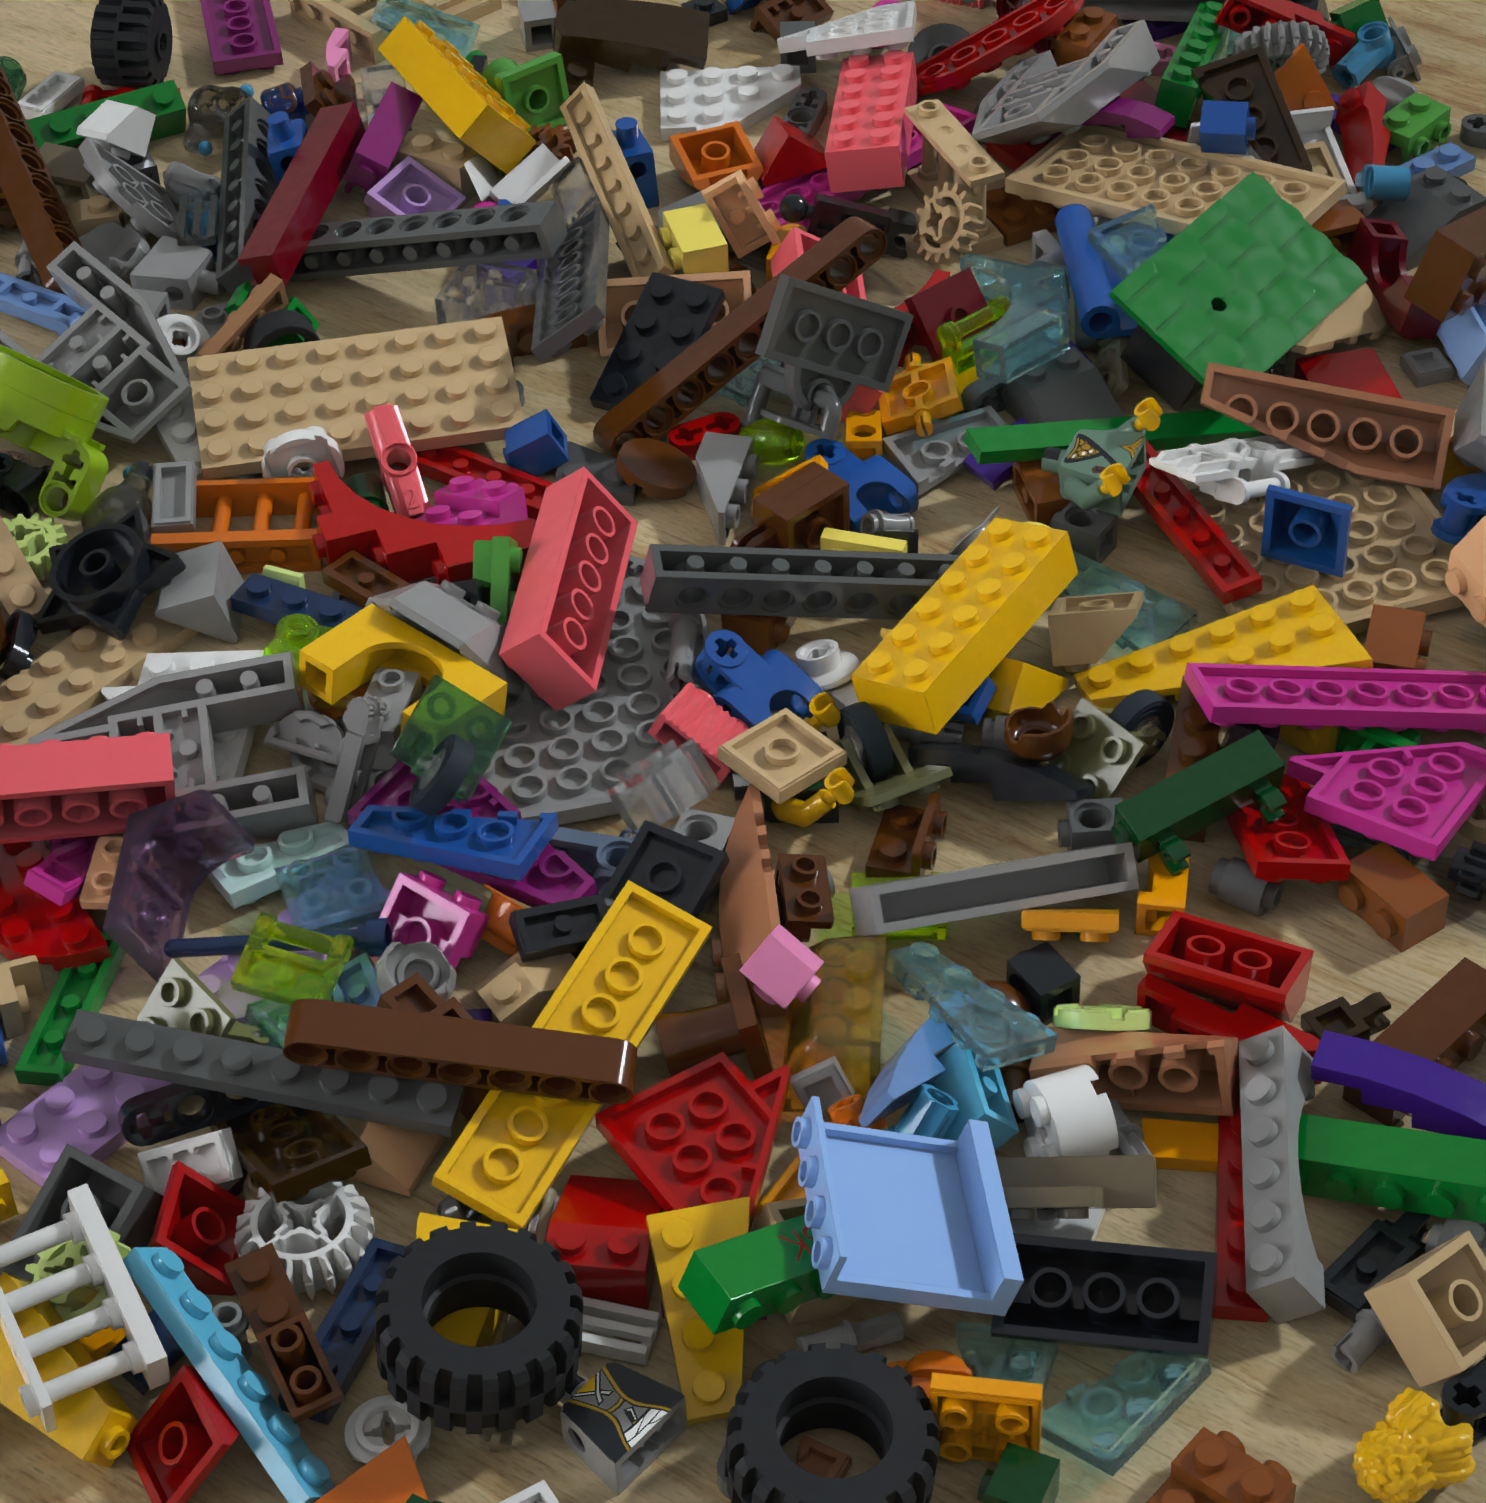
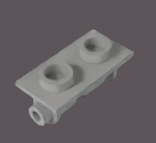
M1391 16L1388 17L1391 26L1389 30L1396 53V59L1385 67L1388 76L1403 79L1406 75L1414 73L1417 80H1421L1416 66L1422 64L1415 45L1411 44L1404 26L1397 28Z

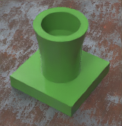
M553 51L520 65L509 58H498L489 63L484 69L482 76L487 80V83L531 127L532 125H537L539 128L550 123L553 129L559 124H567L560 109V106L569 98L562 54Z

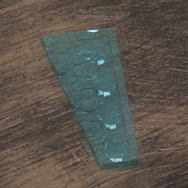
M1073 551L1078 574L1061 592L1058 598L1144 591V601L1137 617L1115 641L1122 649L1126 647L1131 648L1133 651L1143 649L1188 632L1197 624L1198 610Z
M916 942L911 946L889 951L886 969L915 1000L927 1001L930 1004L928 1014L937 1024L947 1023L954 1030L952 1040L962 1050L972 1049L975 1052L974 1063L982 1072L1054 1052L1058 1038L1056 1032L1041 1023L1036 1015L1025 1012L1006 999L1004 993L990 988L977 979L968 968L957 965L941 954L936 946L925 942Z

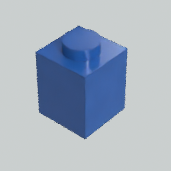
M1203 100L1199 129L1201 153L1246 154L1248 140H1255L1256 117H1250L1249 102Z
M547 409L505 430L506 447L503 448V455L507 464L512 468L537 477L569 461L567 435Z

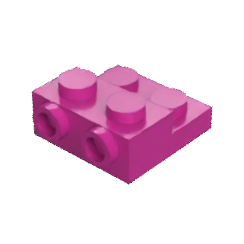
M458 476L452 478L449 481V485L434 492L436 506L426 509V514L418 517L416 520L435 524L463 526L504 524L528 519L524 487H520L513 482L506 484L503 480L487 482L482 478L474 480L472 476Z
M421 870L419 875L399 872L379 917L389 918L392 929V942L411 944L430 941L441 950L450 965L456 970L461 958H472L490 916L479 910L482 901L461 890H456L454 895L444 890L447 881L432 872ZM381 956L370 958L376 964L377 960H379Z

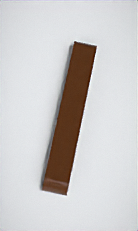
M312 998L299 999L291 1004L283 1045V1055L288 1060L305 1066L605 1105L625 1104L633 1098L638 1053L637 1048L632 1043L618 1038Z

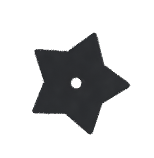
M136 507L116 523H106L91 527L75 536L67 544L49 548L52 563L49 581L52 591L35 618V625L45 635L89 624L122 641L125 639L144 598L184 571L186 565L179 555L151 544L147 519L141 510Z

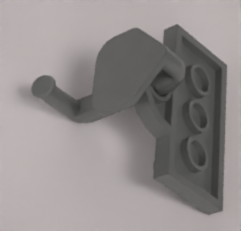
M780 274L755 354L786 363V368L773 363H767L758 372L741 428L762 431L764 429V425H762L764 416L775 422L828 440H840L841 433L837 432L841 421L842 406L852 397L858 384L889 392L914 315ZM772 389L790 397L794 404L790 416L765 409ZM818 414L823 415L820 425L815 423Z

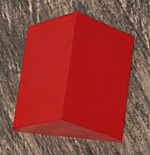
M776 116L772 117L754 148L764 170L759 178L763 187L827 168L824 154L825 149L815 137Z
M177 1161L172 1165L150 1247H167L182 1260L184 1264L183 1271L195 1288L203 1294L233 1296L236 1292L223 1265L238 1258L234 1239L236 1238L235 1232H237V1216L244 1214L245 1201L182 1162Z

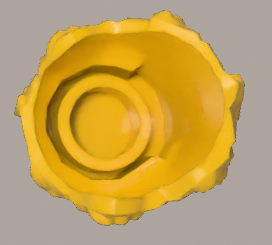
M1407 1387L1403 1393H1399L1388 1404V1412L1385 1415L1386 1419L1376 1422L1374 1430L1363 1433L1362 1440L1356 1444L1354 1461L1352 1462V1468L1357 1474V1485L1370 1494L1373 1499H1380L1383 1503H1415L1431 1489L1440 1490L1442 1487H1448L1450 1484L1464 1482L1471 1476L1476 1466V1462L1471 1454L1474 1430L1469 1423L1462 1422L1454 1426L1446 1425L1440 1414V1404L1436 1399L1431 1398L1423 1391H1415Z

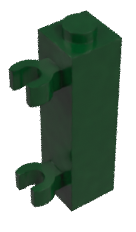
M1257 730L1115 805L1114 826L1111 827L1113 837L1116 843L1132 842L1134 857L1138 863L1159 853L1164 866L1174 876L1189 868V864L1185 859L1190 857L1191 853L1182 840L1254 802L1261 817L1268 825L1285 817V813L1281 808L1287 805V801L1279 790L1282 786L1285 764L1261 731Z

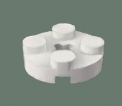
M319 426L288 431L268 440L264 444V455L261 461L263 478L314 477L312 464L328 460L338 477L343 479L345 465L341 448ZM300 462L310 463L309 470L303 472L299 467H293Z

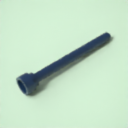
M389 918L367 919L366 924H359L357 929L171 939L165 943L164 953L170 958L358 948L360 953L367 952L369 957H379L392 943V929Z

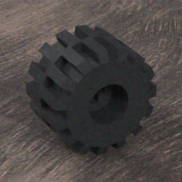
M99 0L94 11L90 34L91 59L97 79H100L103 85L139 88L164 82L171 61L173 44L171 18L166 3L163 0Z

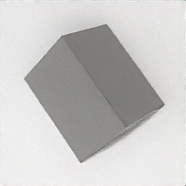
M222 541L175 553L182 559L186 569L159 588L155 617L236 644L239 639L242 613L232 610L230 597L244 583V580Z

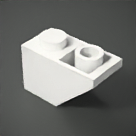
M106 100L78 126L76 134L84 138H90L121 159L129 160L131 154L145 157L156 115L137 106Z

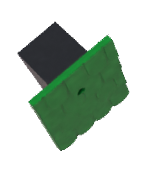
M1252 172L1111 290L1109 297L1138 324L1120 358L1178 412L1203 387L1208 362L1263 373L1268 372L1302 339L1363 286L1368 278L1362 273L1356 263L1344 257L1332 245L1326 235L1315 230L1304 219L1297 208L1286 203L1275 192L1268 181Z

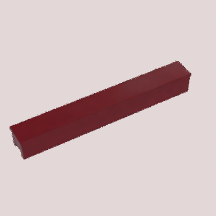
M354 101L320 108L241 252L238 263L240 267L249 265L254 276L250 283L253 288L261 284L270 273L282 279L285 288L292 277L366 131Z

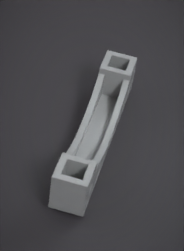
M1283 1025L1238 1042L1246 1293L1278 1325L1326 1309L1324 1268L1317 1258L1307 1222L1298 1159V1136L1302 1108L1305 1101L1315 1098L1314 1080L1311 1079V1063L1313 1058Z

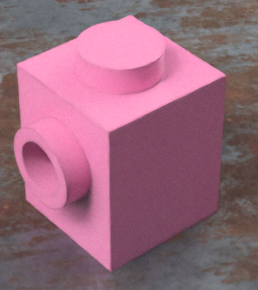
M779 924L739 971L754 983V991L764 1001L771 1005L778 1003L785 1009L795 997L804 1003L822 980L815 973L823 965L824 961Z

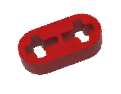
M718 412L679 424L669 431L668 444L678 448L691 461L696 460V454L705 432L741 436L740 419L735 414L729 412Z

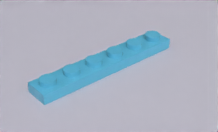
M134 1247L123 1259L128 1273L288 1503H314L333 1489L335 1485L330 1479L329 1469L323 1461L312 1454L300 1437L298 1425L294 1423L290 1416L283 1413L270 1394L271 1389L268 1382L252 1369L241 1353L239 1341L224 1329L212 1312L213 1307L210 1300L195 1288L183 1271L184 1264L182 1260L167 1247Z

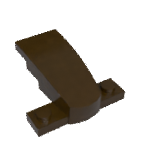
M565 0L564 5L558 10L555 18L552 48L553 51L562 54L569 96L583 82L593 87L595 63L628 73L632 63L661 71L667 70L669 62L703 70L707 60L710 13L680 6L634 0Z

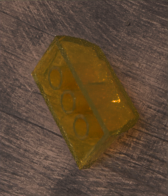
M857 935L829 938L808 947L824 961L823 965L815 973L822 981L804 1003L795 997L788 1005L783 1066L787 1065L790 1068V1077L835 1056L856 1093L861 1094L864 1101L866 1100L869 1089L883 1068L888 972L886 935ZM790 1085L783 1112H804L803 1105Z

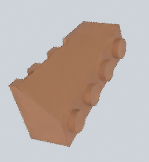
M1055 1027L1039 1028L1029 1068L1031 1080L1080 1065H1088L1099 1078L1098 1080L1091 1081L1096 1094L1106 1092L1108 1098L1118 1101L1123 1110L1234 1116L1240 1085L1238 1037Z

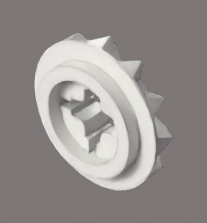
M383 1395L364 1402L350 1415L345 1426V1443L353 1462L367 1464L391 1446L384 1444L382 1438L385 1422H390L391 1428L394 1429L396 1434L394 1437L395 1442L406 1436L415 1463L421 1451L429 1450V1440L432 1432L430 1417H427L425 1421L418 1419L407 1411V1401L401 1404L392 1395Z

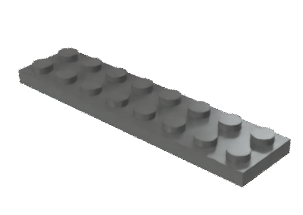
M601 203L566 227L568 234L552 258L540 259L531 351L540 362H543L550 356L553 358L561 356L571 347V341L583 333L585 336L591 335L604 323L603 319L606 317L610 224Z

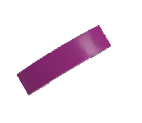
M1116 97L1086 120L1083 125H1125L1127 138H1161L1176 121L1174 115L1154 105L1138 100ZM1062 132L1051 134L1052 136L1048 140H1054Z

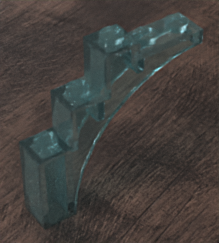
M972 253L959 258L961 271L970 267L985 301L1005 312V315L993 327L973 339L977 377L1009 384L1070 350L1068 304L1071 302L1067 266L1040 260L1024 265Z

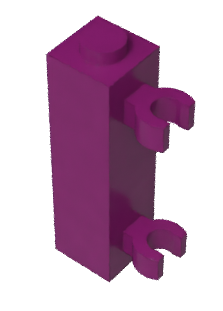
M392 81L390 82L343 178L348 181L345 186L346 193L349 194L354 186H359L364 189L366 195L374 185L387 175L423 99L420 95Z

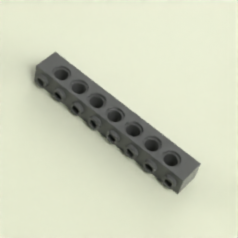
M252 96L247 97L224 117L216 281L231 294L246 281L251 283L254 277L249 265L240 267L238 258L278 187L267 155L269 128L267 118L271 114Z
M556 200L319 223L289 281L552 258L568 232Z
M650 544L640 583L646 612L902 620L960 555Z

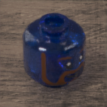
M290 82L265 89L260 94L261 106L270 114L285 111L290 121L300 118L305 123L306 115L311 114L304 107L302 88H295Z

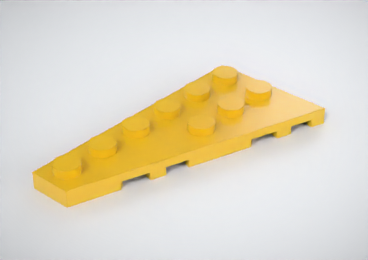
M1313 584L1106 663L1096 665L1073 676L1075 687L1082 697L1087 698L1099 708H1115L1127 696L1143 689L1152 690L1161 696L1174 695L1175 700L1178 701L1182 677L1185 674L1187 663L1373 668V659Z

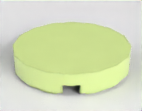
M1079 1003L1059 1004L1053 1007V1025L1083 1030L1152 1029V1011L1149 1008H1142V1006L1120 1004L1083 1006V1009L1082 1006H1079Z

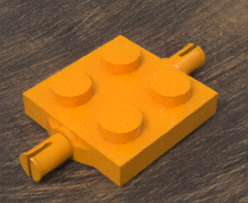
M912 352L913 361L909 354L906 355L904 359L906 370L893 377L889 392L883 391V394L878 399L881 420L887 436L915 428L916 433L920 437H926L925 428L928 436L933 433L931 421L947 419L956 412L964 410L957 372L951 356L932 363L921 364V356L918 353Z

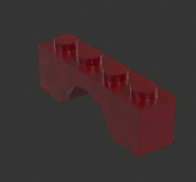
M1360 218L1346 257L1356 263L1362 273L1368 278L1366 281L1368 287L1399 336L1408 340H1417L1419 338L1435 339L1441 322L1404 298L1414 277L1407 275L1406 269L1408 238L1395 221Z

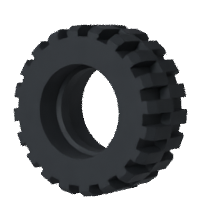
M476 1221L461 1222L460 1228L448 1230L446 1225L431 1231L430 1239L423 1241L421 1238L413 1241L404 1248V1258L397 1256L385 1270V1279L379 1283L375 1296L376 1308L374 1309L377 1366L381 1378L387 1381L388 1391L393 1398L401 1404L407 1401V1411L418 1419L425 1421L427 1417L433 1418L434 1427L451 1432L453 1427L456 1426L466 1428V1434L482 1435V1429L496 1427L497 1433L515 1429V1422L523 1419L527 1424L542 1416L543 1405L546 1404L548 1407L555 1406L565 1395V1386L573 1383L578 1371L582 1349V1290L576 1284V1274L571 1265L565 1260L560 1261V1252L546 1241L541 1245L538 1244L537 1235L525 1229L519 1228L518 1232L507 1230L508 1225L506 1223L491 1221L490 1226H476ZM471 1307H490L504 1311L517 1318L525 1326L515 1337L503 1343L485 1347H472L454 1343L438 1334L432 1327L445 1316Z
M826 1343L809 1344L808 1351L798 1353L797 1349L793 1348L778 1354L777 1364L774 1365L771 1361H767L753 1371L752 1381L748 1380L742 1384L736 1394L735 1406L730 1408L724 1476L728 1477L727 1492L731 1503H930L940 1447L938 1442V1420L936 1414L929 1410L930 1399L919 1385L911 1387L913 1376L901 1366L889 1367L886 1365L887 1357L872 1350L869 1355L856 1352V1345L841 1343L840 1349L826 1348ZM819 1428L839 1429L852 1433L867 1442L876 1451L881 1461L870 1470L856 1476L828 1478L812 1474L796 1465L783 1451L782 1446L794 1436L808 1430Z

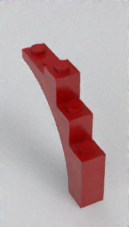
M328 460L312 464L315 481L308 482L312 503L314 506H318L319 516H316L319 533L313 534L312 540L317 558H325L328 565L353 549L408 583L435 576L437 584L440 585L443 580L452 583L472 579L473 547L476 540H492V536H510L518 542V547L522 548L524 566L536 524L534 518L504 524L474 526L435 524L411 519L379 508L357 495L338 477ZM517 573L516 584H519L521 574Z

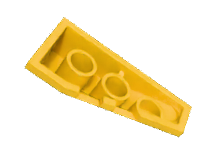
M882 627L879 636L884 639L891 632V629ZM1004 657L988 676L997 689L986 708L989 710L987 718L995 719L996 715L1009 716L1014 710L1029 706L1043 708L1067 688L1069 679L1028 663Z

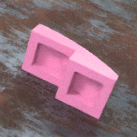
M337 27L330 35L325 52L327 72L335 83L347 74L351 75L350 62L352 61L349 30Z

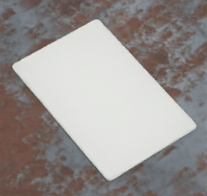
M478 154L464 163V166L482 202L490 197L489 191L500 181L491 162Z

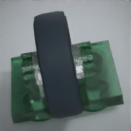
M437 674L432 676L389 755L411 767V773L417 776L410 794L409 803L418 811L431 817L437 815L452 798L458 802L462 799L465 801L470 800L512 724L511 720Z

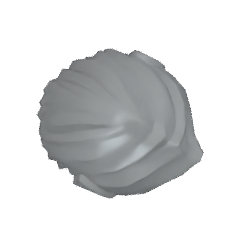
M171 161L163 172L164 185L168 196L176 206L186 210L185 205L220 199L221 181L216 176L201 173L181 162H178L176 165L177 161Z
M116 221L103 223L79 237L82 247L122 280L130 278L129 274L150 251L145 235L139 232L131 223L126 224L125 228Z
M430 941L411 944L392 942L375 964L377 973L376 983L381 994L416 972L421 975L444 1001L451 997L455 989L457 976L455 969L450 965L441 950Z

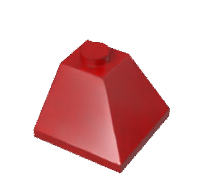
M183 1365L134 1427L126 1449L152 1503H186L232 1446L240 1432L197 1370L192 1366Z

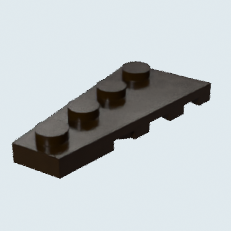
M1263 46L1191 69L1193 80L1209 100L1249 102L1250 117H1256L1255 140H1248L1247 149L1255 159L1312 172V164Z

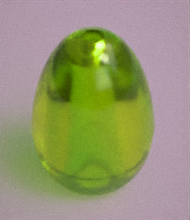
M768 418L748 424L738 435L753 437V454H758L760 463L765 465L782 466L792 463L800 456L804 446V437L801 430Z

